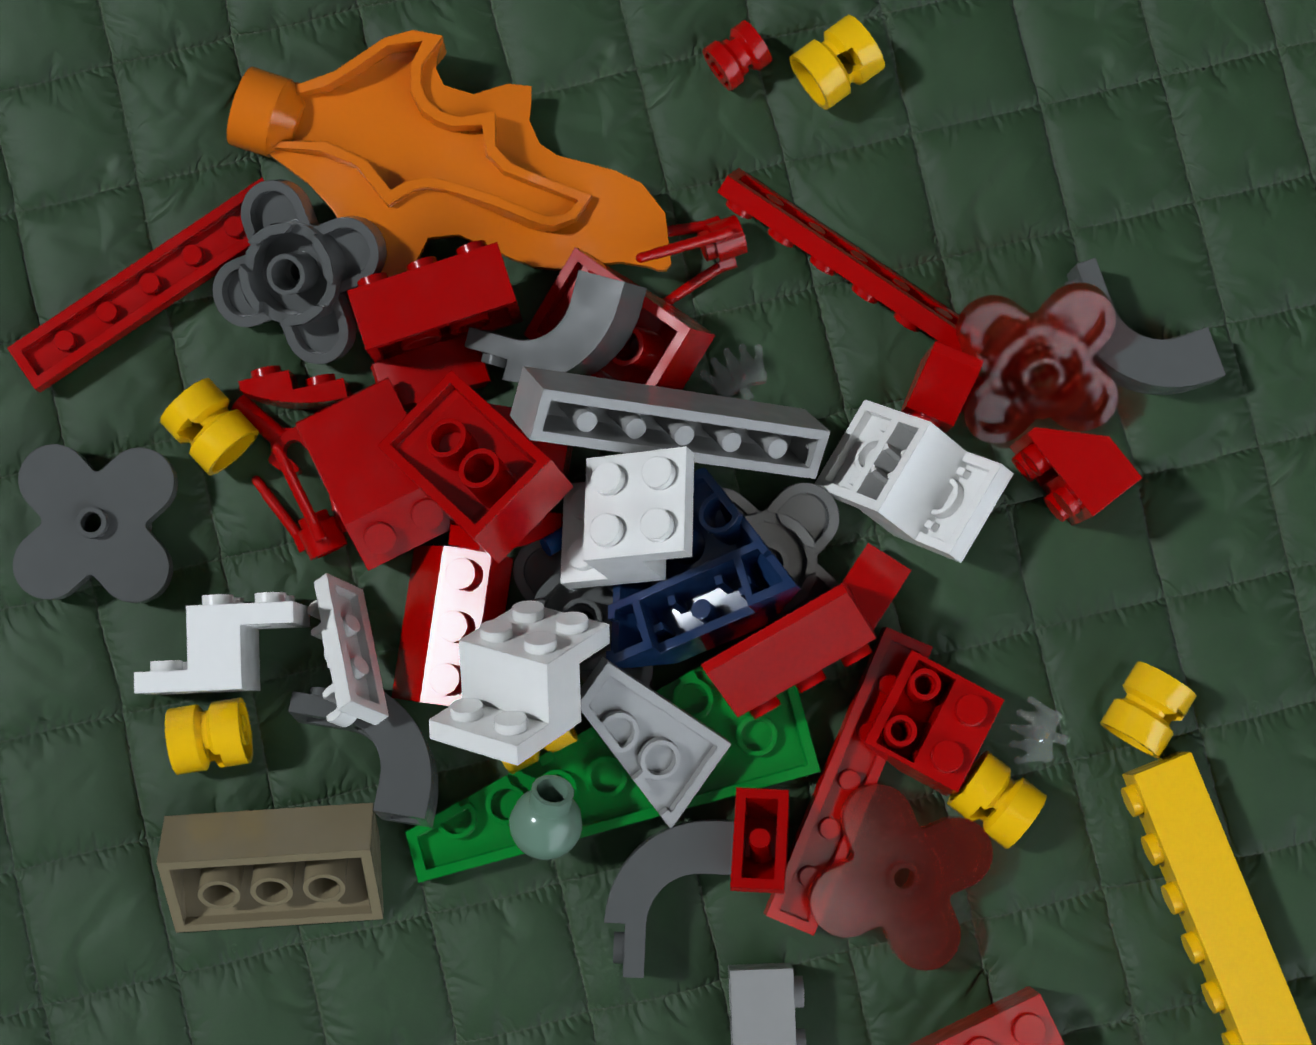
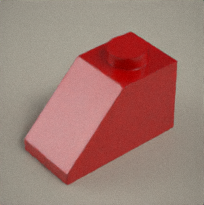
M935 341L921 359L901 412L930 421L941 431L947 433L954 426L981 371L984 360Z
M736 787L730 891L784 894L788 849L789 790Z

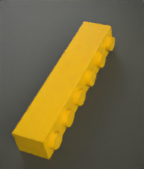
M1178 751L1123 773L1122 777L1126 787L1121 788V794L1129 813L1133 817L1139 816L1146 833L1145 836L1141 837L1144 852L1153 866L1159 864L1166 884L1161 886L1165 903L1173 915L1179 913L1187 932L1181 935L1183 947L1193 964H1200L1207 981L1201 984L1204 998L1214 1014L1220 1013L1227 1031L1221 1034L1223 1044L1312 1045L1192 753Z

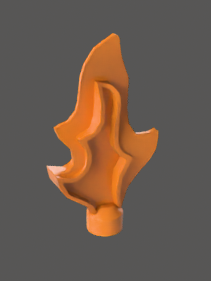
M410 30L385 37L337 70L302 83L294 82L290 78L252 66L245 72L238 85L228 118V144L268 158L272 157L307 183L334 212L337 218L360 216L375 224L382 233L386 243V262L381 272L387 273L388 277L408 271L407 265L420 259L429 240L460 237L470 242L485 240L487 245L497 242L502 256L537 269L562 270L574 248L581 249L605 265L625 264L648 268L657 272H667L671 267L670 256L643 263L636 261L638 253L669 244L666 214L641 182L618 171L556 155L541 145L530 122L532 86L505 84L471 94L444 85L437 71L438 64L447 54L442 35Z

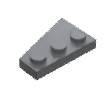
M602 657L580 688L581 712L671 829L726 753L731 743L724 736L605 657Z

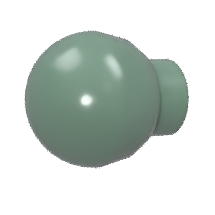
M544 775L537 778L533 782L531 790L518 799L510 814L509 827L512 839L523 853L532 858L553 860L562 857L573 849L582 832L581 811L573 799L574 789L566 779L557 775Z

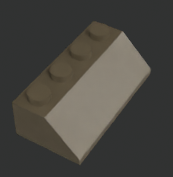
M374 803L164 816L156 864L176 933L383 919L380 836L376 814L373 811Z

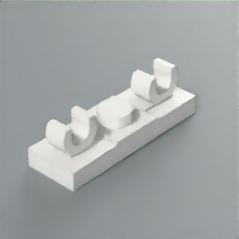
M325 573L314 582L317 600L309 605L307 614L321 620V623L311 630V636L323 640L324 657L327 667L330 668L333 682L322 693L323 699L337 704V708L326 716L327 721L341 727H348L358 718L377 725L389 717L363 589Z

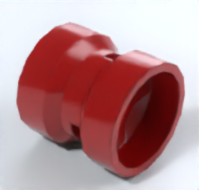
M742 20L731 28L730 40H714L702 49L704 59L718 81L729 91H732L744 82V76L749 72V68L760 71L772 62L771 53L764 40L746 20Z

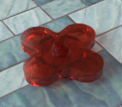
M1082 282L1065 285L1056 290L1034 313L1028 312L1013 300L1000 295L980 297L963 309L956 323V337L962 352L984 360L981 368L983 372L977 377L962 408L967 427L976 438L988 443H1005L1019 437L1036 419H1046L1049 417L1062 427L1072 431H1089L1103 425L1111 418L1118 405V389L1109 371L1095 361L1093 356L1111 337L1116 324V315L1111 302L1100 288Z
M872 783L860 786L846 798L840 813L841 829L851 852L848 855V859L822 870L812 881L808 891L810 914L823 930L831 935L842 938L855 937L874 928L882 927L892 952L903 963L917 970L927 971L940 968L953 958L958 950L961 939L960 925L951 905L950 897L959 891L975 885L987 874L993 858L991 840L979 824L959 816L944 817L920 827L908 800L901 792L884 784ZM901 868H907L909 870L907 882L902 887H897L894 882L895 873Z

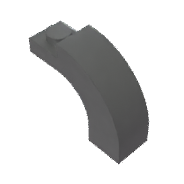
M1096 258L1076 264L1067 274L1069 281L1065 282V293L1071 308L1074 311L1080 310L1081 317L1075 318L1066 326V332L1084 361L1105 379L1118 386L1139 393L1170 395L1214 383L1226 375L1208 327L1166 340L1142 336L1130 329L1118 316Z
M579 270L568 310L560 323L552 331L537 339L525 341L497 332L469 327L464 347L483 352L481 362L505 368L503 380L519 383L523 366L591 376L605 367L628 341L638 321L647 288Z
M310 687L309 694L292 692L288 712L298 723L356 732L367 737L375 744L380 758L381 773L373 811L382 820L433 828L438 801V774L435 759L422 731L409 713L396 700L384 693L389 717L377 725L357 718L350 726L341 727L327 721L326 716L337 708V704L323 699L322 693L326 688Z
M696 819L675 824L671 829L667 827L641 843L623 863L610 889L604 923L625 924V932L614 931L613 963L623 964V977L644 978L647 915L654 898L663 887L679 877L690 874L731 875L733 820Z

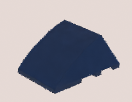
M705 467L694 471L692 557L666 559V580L613 585V603L608 605V620L612 622L611 651H606V659L621 669L679 663L771 624L800 590V587Z

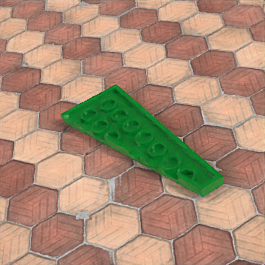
M702 666L697 667L656 691L724 736L731 743L726 753L686 809L735 796L736 787L764 788L821 772L799 692L795 685L776 695L781 705L755 720L749 711L739 717L736 716ZM591 727L577 735L578 740L557 752H546L539 756V760L514 774L509 773L436 814L433 828L415 826L405 833L418 883L525 854L512 839L509 827L510 814L518 799L531 790L532 784L537 778L544 775L560 776L572 785L574 789L573 799L581 811L582 832L580 838L659 817L660 815L596 730Z

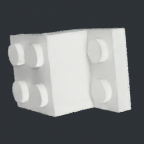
M864 400L816 480L815 485L827 490L834 499L858 508L893 536L962 563L1014 473L1001 463L967 452L930 421Z
M685 446L586 458V482L571 483L574 487L564 496L560 584L568 589L666 580V559L692 557L694 453Z
M286 592L255 593V603H244V598L234 597L232 594L203 595L202 605L186 606L187 662L182 660L150 661L149 672H134V694L170 695L261 691L259 629L310 627V615L307 614L308 606L295 602V596L287 595Z
M532 600L518 602L510 610L495 619L482 623L480 628L459 640L462 699L452 702L448 708L429 719L430 739L513 765H520L581 722L579 663L610 644L609 624L588 619L587 615L581 612H561L545 608L541 602Z

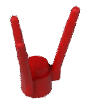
M717 215L703 221L667 226L668 237L697 233V236L640 252L636 255V261L643 263L699 247L706 261L716 260L715 264L663 298L664 301L672 305L720 273L736 268L735 257L747 253L748 248L738 218L732 215L720 220Z
M274 444L272 451L304 518L298 521L301 529L260 476H253L252 483L290 533L299 553L306 551L310 561H313L348 545L343 534L347 530L330 495L333 516L330 517L327 509L314 512L281 444Z

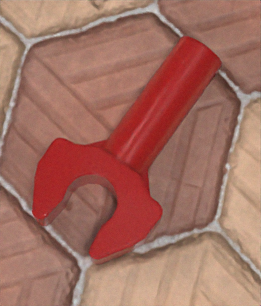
M246 395L239 397L233 404L231 410L238 409L259 431V434L270 442L271 451L274 444H281L288 458L287 449L293 443H301L307 449L296 426L294 428H283ZM272 451L268 462L281 471ZM290 460L295 473L300 475L302 473L301 468L294 461Z

